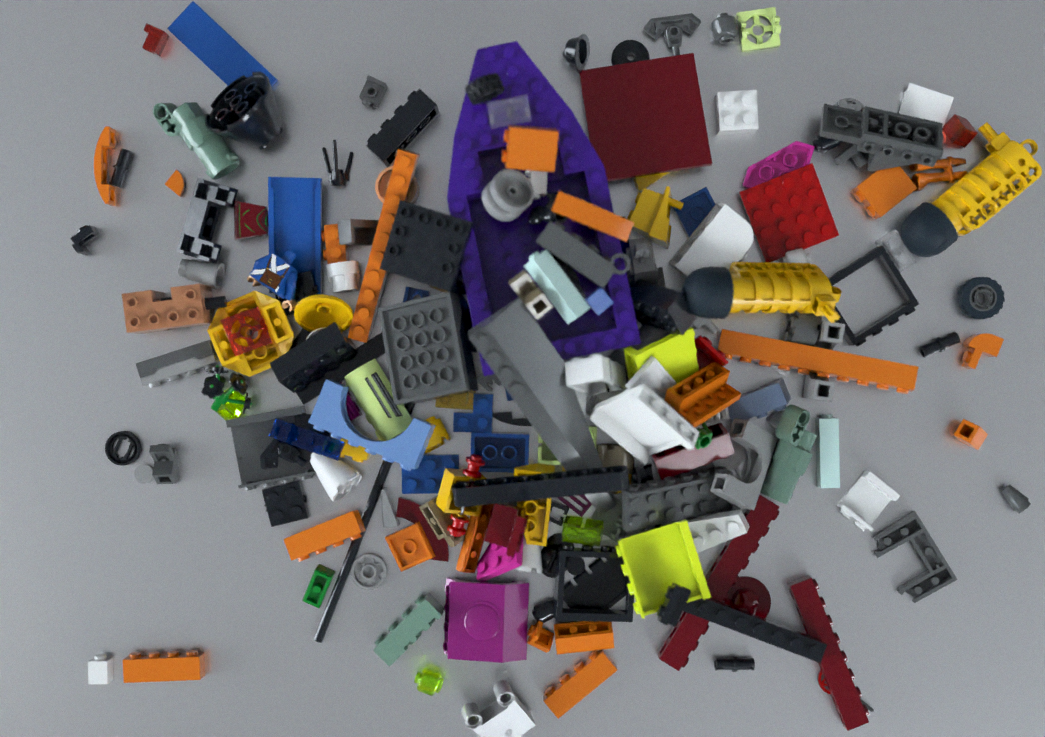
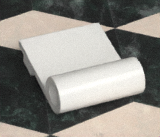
M909 83L898 113L940 122L944 126L954 97Z

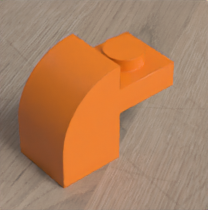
M989 333L971 335L962 344L963 347L968 348V351L962 357V367L976 369L981 354L997 357L1004 339Z

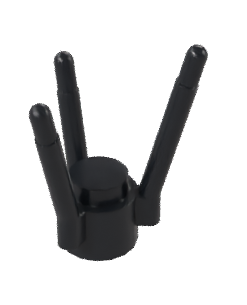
M333 140L334 169H332V172L326 148H322L328 181H330L332 186H344L345 181H349L353 152L349 154L346 170L343 173L342 169H338L337 142Z

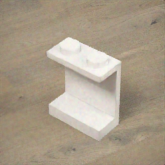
M865 470L837 506L841 509L840 513L847 519L852 517L856 521L855 525L862 531L867 529L872 532L874 529L871 527L872 523L891 500L896 502L900 495L872 472Z

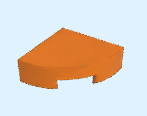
M176 169L165 185L182 197L185 191L184 178L181 172Z

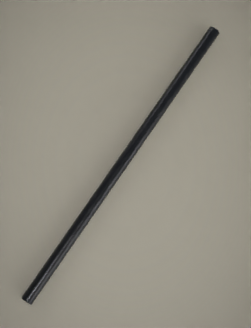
M416 403L404 406L410 417ZM385 460L382 462L361 516L365 529L368 527L392 463ZM365 532L361 533L362 537L351 541L313 640L316 642H323Z

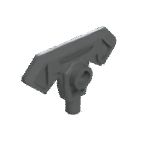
M692 13L652 18L644 27V31L655 40L664 33L668 47L672 49V56L680 55L679 47L682 44L683 30L692 35L701 24V20Z

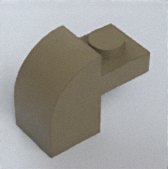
M525 270L508 281L536 319H539L553 308Z

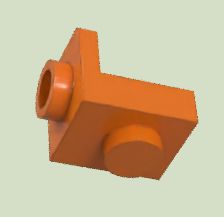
M538 621L536 624L531 625L528 630L527 644L547 653L551 649L554 633L542 628L543 622Z

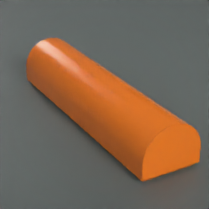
M494 504L482 505L479 516H470L456 570L475 574Z

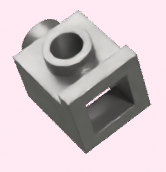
M368 75L359 98L362 100L363 105L370 108L373 106L379 108L388 87L385 82ZM370 89L375 90L373 95L368 94Z

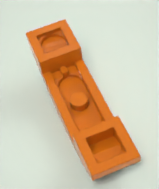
M105 126L95 149L94 175L99 194L104 203L115 206V187L108 184V149H116V130Z

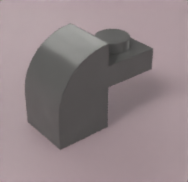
M167 444L150 445L149 453L154 460L152 476L156 483L176 484L178 476V454L176 448H171Z

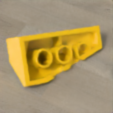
M535 463L515 467L514 476L555 472V465ZM552 498L517 501V506L525 508V514L528 515V523L524 534L527 544L546 546Z

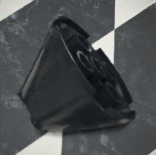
M252 72L253 76L246 78L243 75L215 98L211 104L213 109L210 116L206 114L205 124L213 133L252 147L264 149L274 137L282 133L283 128L281 127V119L269 78L262 72Z

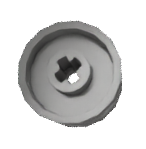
M514 169L500 171L485 186L482 192V201L485 209L494 218L504 222L517 218L531 205L534 199V189L531 182L524 174Z

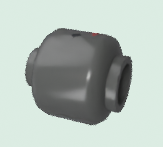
M728 13L718 14L717 18L711 23L713 37L720 44L730 43L738 35L736 18L728 15Z

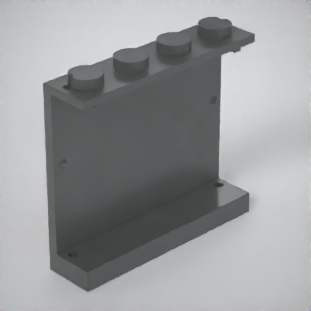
M305 405L226 420L227 428L231 427L242 483L238 488L245 487V491L256 489V485L263 484L264 487L275 485L276 481L282 480L284 484L294 482V478L301 477L302 480L313 478L312 474H316L310 463V455L314 452L313 446L296 447V440L291 441L292 444L301 453L300 456L307 461L303 467L296 462L293 464L280 457L277 468L263 470L260 464V455L283 426L288 423H295L294 415H306Z

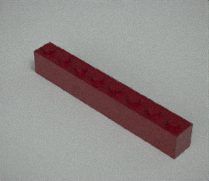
M806 575L786 583L806 634L823 640L827 644L822 661L818 664L843 726L849 731L869 723L867 718L870 715L866 705L861 703V691L853 683L855 676L851 668H847L845 663L848 661L844 650L841 651L838 644L841 641L838 634L832 630L831 626L834 624L830 615H826L824 610L826 604L823 597L818 595L817 590H819L817 581L815 578L812 579Z

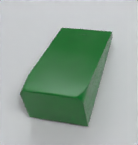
M318 564L302 601L320 608L336 571Z

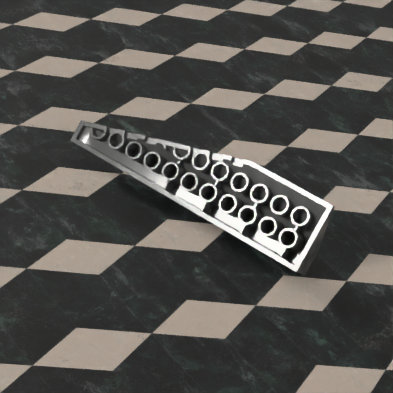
M520 297L470 329L469 338L563 468L566 471L603 467L576 392L566 385L565 362ZM612 492L585 495L600 515L617 505Z

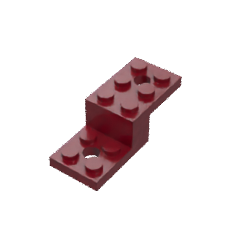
M507 503L494 504L484 541L506 547V556L514 558L515 552L519 553L523 536L521 533L525 534L528 523V515L525 514L526 509Z

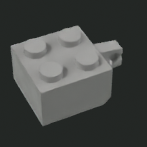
M645 237L629 240V248H625L626 255L631 261L628 274L629 285L633 286L638 279L658 285V268L656 267L652 239Z

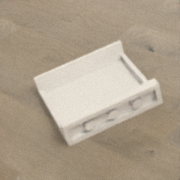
M645 384L597 403L590 417L591 421L643 465H647L650 455L682 444L688 450L694 448L699 435V431Z

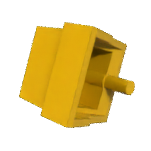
M666 186L663 194L643 188L642 193L638 192L634 202L636 207L634 211L631 210L629 212L627 220L634 223L632 231L649 237L653 243L668 249L672 228L669 225L671 206L682 210L684 203L672 198L669 186Z

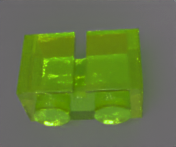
M566 516L563 522L561 541L600 547L603 538L604 521L587 518L584 528H581L583 518Z

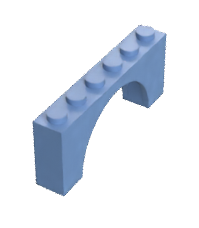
M331 379L325 380L308 423L314 425V429L324 432V430L331 432L330 436L339 440L344 438L348 440V444L351 446L359 447L360 445L366 448L365 452L369 454H380L383 456L382 459L387 462L393 463L395 461L400 463V467L405 470L418 469L436 425L420 418H413L409 427L402 434L391 440L377 441L361 434L350 421L346 408V397L349 387Z

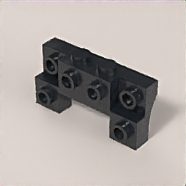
M197 178L176 252L217 264L222 245L212 243L211 241L221 207L223 205L233 208L238 193L237 189Z

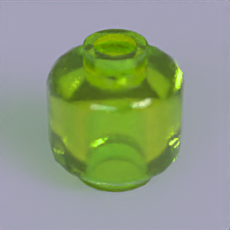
M424 668L422 672L417 673L414 683L417 684L419 692L434 696L436 693H440L444 679L440 672Z

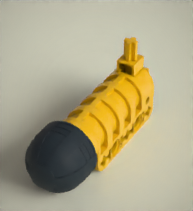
M988 122L983 124L978 131L989 142L984 147L989 151L990 155L932 203L923 202L907 216L901 228V238L905 247L911 253L920 257L935 256L956 242L958 236H964L981 227L1042 175L1041 166L1032 157L1038 150L1037 143L1032 139H1026L1021 143L1011 141L1004 131L997 134ZM1024 144L1031 146V153L1023 147ZM1034 169L1035 172L1030 176L1029 171ZM1015 180H1019V181H1020V182H1018V183L1015 184V185L1012 183V182H1014ZM1007 190L1010 192V193L1007 194L1006 196L1002 194V193L1006 192ZM987 204L990 205L987 209L983 208ZM977 215H979L980 218H978L977 220H975L974 217H976Z
M732 262L729 270L726 267H704L690 273L682 287V294L686 299L689 310L695 316L702 318L724 319L729 313H738L741 310L745 313H757L759 310L763 313H775L777 310L781 313H793L797 310L800 313H814L816 316H826L831 323L840 318L834 309L836 302H839L842 293L841 289L831 286L830 280L817 265L811 263Z

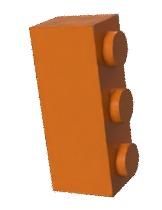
M580 621L554 624L557 654L614 648L612 622Z

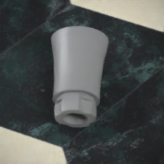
M182 259L179 264L178 274L188 280L219 289L224 279L225 266L223 263L215 264L194 259Z

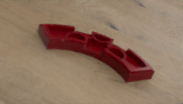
M399 497L396 517L404 518L413 524L420 522L436 555L430 560L448 562V543L445 538L438 540L419 508L421 504Z

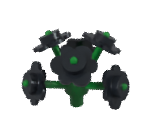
M219 365L213 366L212 370L207 371V373H214V375L205 378L202 394L215 400L211 409L217 412L221 404L225 405L226 402L243 404V414H245V410L250 409L252 405L251 398H248V393L246 392L248 389L246 379L242 375L233 372L229 379V383L232 386L224 392L223 388L226 379L220 376V374L229 373V371L224 370V367ZM234 391H239L242 395L246 393L245 401L231 399L229 395Z

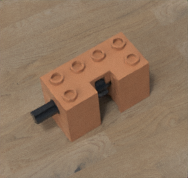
M203 284L170 287L171 298H164V292L154 290L122 294L126 331L127 333L144 334L167 331L172 328L210 325L215 316V309L227 307L226 296L213 297L212 287Z

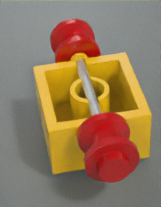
M476 454L466 457L465 461L469 464L463 470L445 468L436 500V505L444 513H451L450 518L453 520V523L447 526V530L450 532V535L455 537H461V535L466 534V529L463 528L464 523H468L470 520L466 515L479 516L482 505L456 507L451 487L457 482L487 479L479 472L480 466H484L485 461Z

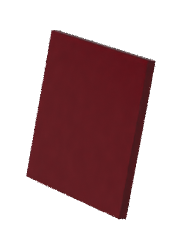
M694 53L587 69L579 73L589 140L604 165L607 181L712 165Z

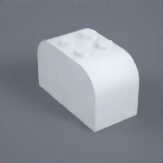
M717 202L669 263L686 277L693 271L704 267H726L729 270L732 262H742L746 258V252L753 242L752 227L729 206Z

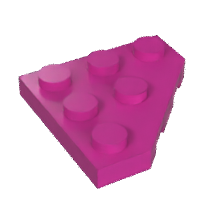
M795 141L749 166L746 170L742 187H753L810 164L815 146Z
M523 536L519 553L515 552L514 558L506 556V547L490 543L478 562L477 581H488L521 566Z

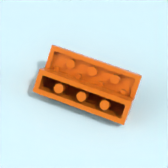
M714 361L667 389L664 401L695 428L738 401L742 393L727 384L730 371Z

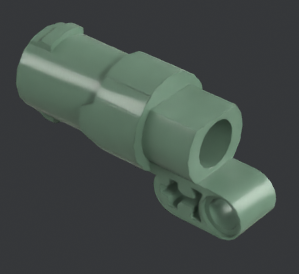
M186 102L178 108L173 103H157L153 107V115L164 132L170 137L181 136L190 151H195L207 169L205 171L211 179H220L238 167L240 161L237 154L230 150L221 135L211 132L206 127V114H204L197 102Z
M793 404L788 405L784 410L776 428V437L781 440H779L772 455V464L760 493L787 505L793 496L792 494L800 476H803L813 456L810 451L818 436L805 430L810 420L809 411Z

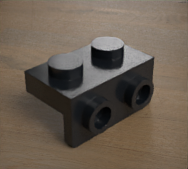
M674 582L671 586H668L665 593V602L659 606L657 611L658 621L665 625L669 624L676 627L691 590Z

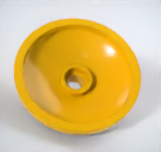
M316 294L308 296L297 303L294 310V318L299 326L309 332L318 328L328 327L334 322L343 330H346L352 323L353 311L345 301L338 297Z

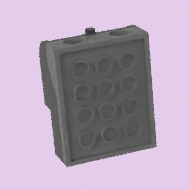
M445 292L378 308L394 405H409L478 390L472 353L477 352V348L469 338V330L473 328L468 303L462 294Z

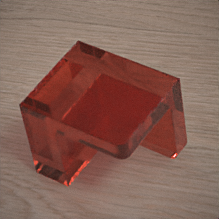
M146 23L144 31L148 35L142 48L160 57L169 35L165 31Z
M956 114L951 117L942 129L953 144L964 148L978 134L966 118Z

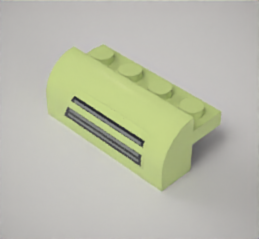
M375 358L344 377L346 386L349 387V390L356 397L357 405L365 412L366 419L373 425L379 440H391L409 427L412 418L404 405H394L391 384Z

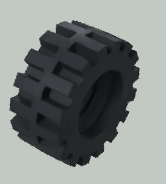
M489 73L476 78L465 88L468 98L473 105L486 103V101L501 95L505 89L498 73Z

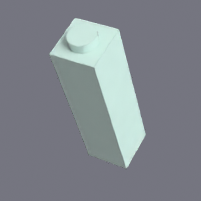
M547 249L542 253L537 251L528 258L530 262L524 267L567 324L577 319L590 308Z
M821 414V418H815V434L818 435L815 440L816 485L819 488H840L839 418H834L833 414Z

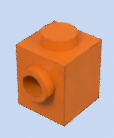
M965 419L962 420L954 433V436L959 441L976 450H979L988 435L980 426Z

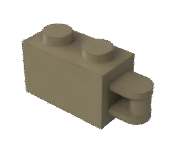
M437 495L419 508L438 540L445 538L450 547H455L464 540V536L453 537L450 535L447 526L453 523V520L450 518L451 513H444L436 505Z

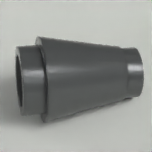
M1010 484L1001 491L1013 511L1021 513L1031 504L1028 501L1029 498Z

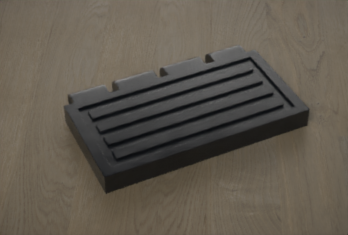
M601 558L595 560L588 566L592 573L589 574L584 569L581 574L573 578L577 583L575 586L571 581L564 585L563 601L569 608L610 609L626 596L627 576H624L621 565L624 564L623 558H606L607 561L605 562Z

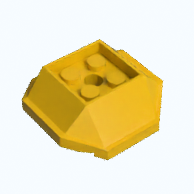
M252 291L227 302V307L218 308L207 330L222 367L249 377L270 369L269 363L290 351L295 339L281 301L258 291ZM255 328L258 331V336L252 339L250 331Z

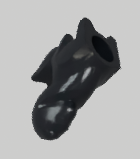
M558 192L546 193L549 199L548 203L545 206H536L531 210L528 216L530 224L536 225L542 221L546 223L550 221L564 223L568 219V217L552 212Z

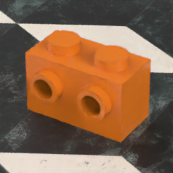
M338 224L324 225V230L321 231L322 241L326 243V249H323L324 261H327V264L350 261L348 245H339Z

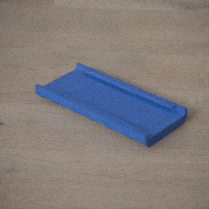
M268 177L269 254L273 252L281 258L287 249L293 252L297 257L291 266L298 273L312 270L317 291H319L318 294H322V178Z

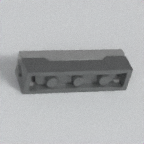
M207 340L136 363L142 386L149 385L152 388L161 385L160 381L166 379L168 382L178 380L179 375L186 374V376L198 373L197 369L204 368V370L212 369L220 360L212 341Z

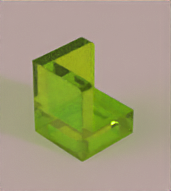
M234 391L229 395L231 399L245 401V397L238 391ZM226 402L225 405L221 404L216 413L225 421L238 418L244 405Z

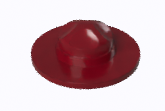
M739 577L735 586L730 587L728 591L729 596L724 603L766 618L771 607V597L768 589L762 582L753 577Z

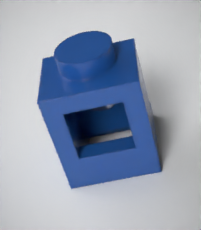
M406 286L403 302L414 300L416 295H420L421 298L431 296L430 291Z

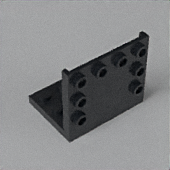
M400 200L380 269L442 290L467 295L464 282L457 280L474 223Z

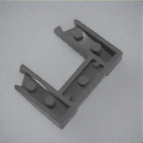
M915 511L874 536V540H878L879 551H875L877 558L910 540L928 568L897 589L901 595L907 592L913 596L912 602L916 603L958 580Z

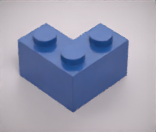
M474 393L473 412H454L453 432L492 433L494 394Z

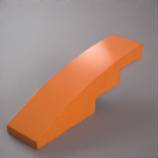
M560 191L552 208V212L627 242L634 224L625 218Z

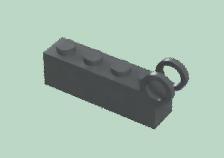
M550 221L536 241L537 244L547 249L602 289L613 274L623 275L631 266L630 258L623 253L615 254L612 259L608 256L605 258L601 257L598 254V249L590 244L587 247L581 243L583 240L575 233L568 234L564 231L566 227L557 221L555 223ZM623 258L627 264L626 269L622 271L615 269L613 265L614 260Z

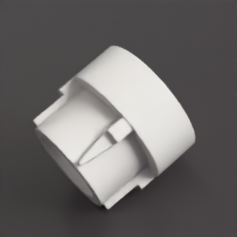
M344 261L326 265L331 292H349L360 288L359 279L361 278L358 261Z

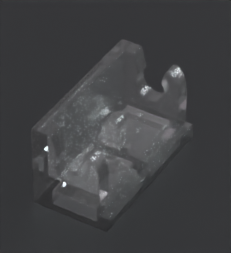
M527 95L487 103L491 129L508 126V124L514 125L531 121Z

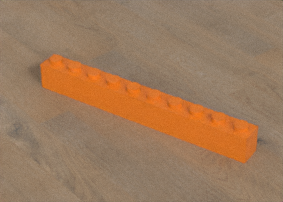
M405 149L397 150L348 338L367 343L371 337L388 271L380 269L400 200L405 202L408 200L420 156L418 153Z
M725 329L721 331L718 350L722 351L728 360H732V357L739 358L740 362L743 363L759 362V365L763 367L775 365L778 366V369L784 371L796 369L798 370L797 373L809 375L811 372L816 373L817 377L829 379V376L836 377L837 381L840 382L857 381L856 384L860 386L877 385L876 388L881 390L893 388L896 389L897 393L908 394V392L915 390L919 368L918 366Z

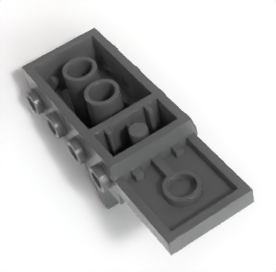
M824 103L821 115L820 136L856 144L857 151L868 153L867 171L872 172L910 164L934 167L936 161L940 160L943 155V123L867 106L861 112Z

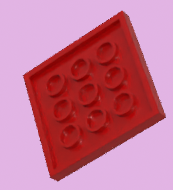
M813 163L739 192L764 262H773L785 257L788 251L799 248L806 249L839 236Z

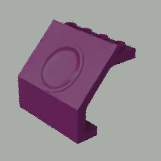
M453 577L446 578L443 650L444 654L447 655V659L498 663L527 660L529 583L521 580H512V583L468 582Z

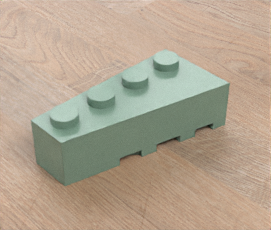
M429 592L425 596L421 594L415 600L416 605L412 609L407 608L401 615L403 619L399 623L395 621L388 628L390 632L385 637L381 635L374 642L376 646L373 651L389 667L408 649L409 644L412 645L421 636L423 630L427 631L432 626L435 618L438 620L442 616L444 607Z

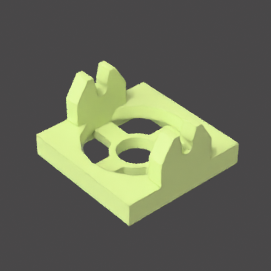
M775 7L738 12L736 14L741 52L780 47L779 34L781 33V25H779L780 17L776 16ZM759 16L766 17L772 25L764 26V24L760 23ZM753 17L754 24L751 28L746 29V21ZM754 26H761L763 33L755 35L753 33ZM773 31L770 39L763 43L762 36H764L765 32ZM747 35H752L756 38L757 44L750 42L747 39Z

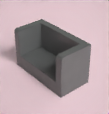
M347 219L339 221V245H372L379 220Z

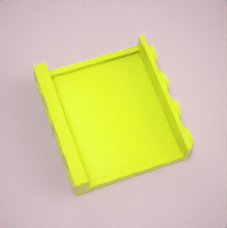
M689 327L683 336L676 333L670 334L639 350L631 346L625 348L624 355L628 380L630 381L651 356L662 365L676 383L698 372L699 365L697 363V349L695 347L693 328Z
M680 520L617 540L618 545L615 548L618 557L622 556L624 561L621 568L624 576H628L630 581L627 587L630 596L634 595L636 600L633 603L636 615L640 614L642 619L646 615L656 613L659 606L664 604L666 590L673 582L691 590L687 603L701 598L703 600L711 598L687 520Z

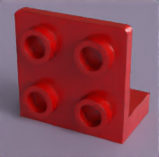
M700 335L694 338L697 349V363L699 365L698 371L714 361L721 366L727 365L726 355L711 346L712 342L707 337Z

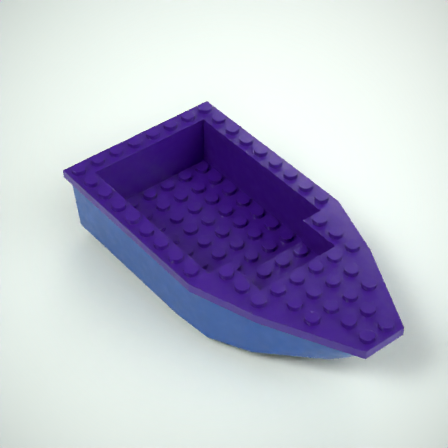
M517 41L477 49L468 84L483 75L498 73L505 89L498 97L479 105L471 104L467 93H465L454 135L447 203L451 216L474 223L461 264L473 327L518 298V295L508 281L521 271L525 270L536 286L542 291L524 266L530 262L528 258L537 251L542 253L546 250L537 244L536 241L548 223L542 221L540 224H530L528 216L534 207L545 206L549 201L548 197L545 195L540 200H533L531 205L517 218L506 222L490 215L482 201V192L485 186L500 171L509 169L505 167V162H502V151L506 150L507 142H504V130H508V124L557 128L559 135L555 172L547 173L546 193L560 191L614 214L603 163L572 110ZM514 169L525 175L526 170ZM570 220L572 233L583 239L581 243L587 247L590 244L598 249V254L601 257L605 258L608 256L612 259L615 254L622 253L619 239ZM623 258L614 260L613 265L615 269L619 271L625 269ZM574 269L581 282L580 286L586 295L584 300H586L600 287ZM626 273L623 275L613 274L603 288L614 303L599 316L590 307L577 319L567 324L551 303L552 309L539 319L534 317L563 360L641 344ZM479 352L483 376L495 374Z

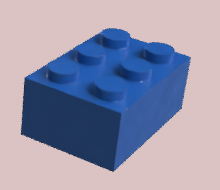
M471 433V454L479 455L485 461V465L480 466L479 472L514 473L515 467L528 465L529 433Z

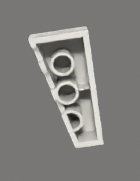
M741 509L685 519L688 522L697 553L748 532L750 527ZM677 521L664 523V524H661V526H664V525H667V524H671V523H674V522H677Z

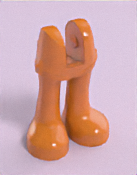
M948 156L946 159L937 160L934 167L910 164L911 172L943 168L944 171L914 174L911 181L917 187L915 191L923 190L928 183L948 181L949 183H954L956 180H960L967 174V171L953 172L952 166L965 165L966 159Z

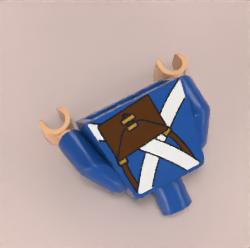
M287 249L281 258L272 252L257 259L253 270L250 272V276L247 277V281L254 282L253 287L262 284L282 299H287L282 303V307L285 309L290 305L289 311L295 310L297 302L294 299L298 271L291 264L297 256Z

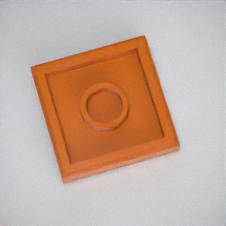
M416 522L385 537L401 572L436 556L420 522Z

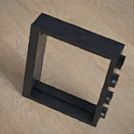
M883 245L874 248L828 277L831 286L879 257L908 303L856 336L835 306L834 310L840 316L839 320H835V322L845 324L843 337L849 346H860L867 341L866 337L871 334L875 336L883 331L882 327L887 324L889 326L899 321L898 317L903 314L905 316L915 311L914 307L919 305V302Z
M571 544L557 547L553 616L557 621L633 622L634 595L630 596L628 587H626L625 610L563 608L566 557L622 558V556L618 557L616 549H612V546L602 545L601 548H593L592 545H582V548H577Z

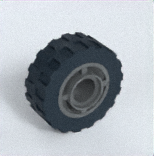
M976 277L966 281L960 287L961 290L958 292L959 296L957 298L958 306L962 309V312L967 314L968 317L975 319L994 317L993 315L999 313V310L1003 307V302H1005L1002 286L996 280H992L989 277ZM979 293H982L984 295L985 299L983 303H980L977 300V296Z

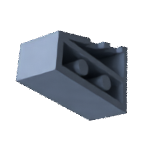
M783 377L777 379V382L769 385L765 384L759 389L741 394L738 401L728 406L732 423L734 419L749 420L755 416L759 419L767 416L768 411L775 410V412L785 409L791 400V396Z

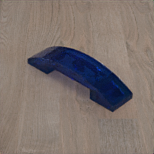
M277 418L269 434V437L337 461L345 445V442L315 433Z

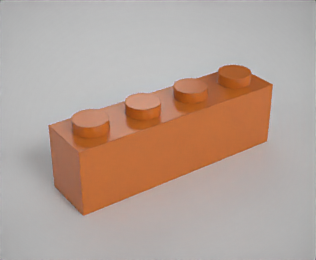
M357 509L283 540L291 561L298 559L300 562L310 558V553L315 552L318 555L327 551L326 547L333 545V548L343 545V540L350 538L351 541L362 537L361 533L365 532L366 529Z
M189 650L186 653L169 651L167 654H160L159 651L149 652L148 655L134 652L123 659L124 683L201 680L205 676L204 652L198 653V650Z
M594 650L588 656L589 659L587 661L578 663L570 675L565 674L559 679V684L555 687L550 686L544 692L543 701L558 719L618 670L616 664L604 650Z

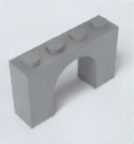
M822 321L821 325L818 324L817 330L820 332L814 347L833 350L836 344H842L845 324L831 323L830 321ZM810 372L809 375H806L802 398L832 402L835 383L829 382V379L817 377L816 373Z
M734 419L729 436L745 448L748 456V467L740 480L729 474L716 473L710 492L738 508L754 510L777 438L749 420Z

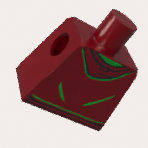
M235 201L234 240L266 236L268 234L267 207Z

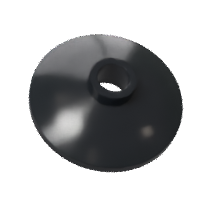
M625 40L619 43L614 48L611 56L612 65L650 60L647 48L636 40ZM632 54L634 60H629L627 56Z

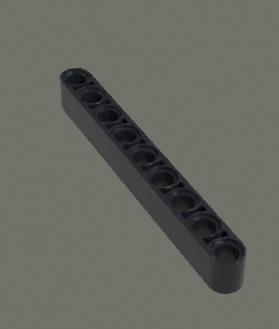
M619 465L462 481L454 483L451 487L454 505L456 507L624 491L630 487L628 468Z

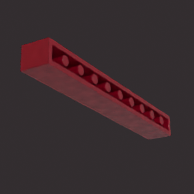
M760 494L755 509H746L744 513L750 526L748 532L726 542L705 576L712 599L723 603L729 596L728 591L730 587L735 586L739 580L738 574L741 569L744 570L747 567L749 556L757 551L760 538L765 537L768 533V525L779 515L780 511L778 509L780 507ZM683 612L677 626L673 628L657 654L658 658L678 671L681 667L684 668L689 661L688 656L690 652H694L698 647V639L701 634L705 635L707 632L709 621Z

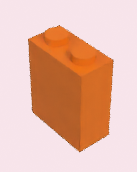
M508 124V130H504V142H507L506 150L502 151V162H505V167L509 169L555 172L559 131L557 128Z
M899 166L873 172L852 190L856 200L866 206L865 210L868 215L878 219L915 191L917 187Z

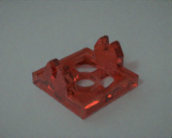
M258 307L221 320L235 357L272 343L265 320ZM244 317L253 318L259 324L255 326L246 324ZM239 320L241 327L238 332L232 334V326ZM243 327L251 328L252 335L250 337H243L240 331ZM261 330L260 339L254 344L252 339L254 332ZM241 337L247 341L248 346L239 345L234 339Z

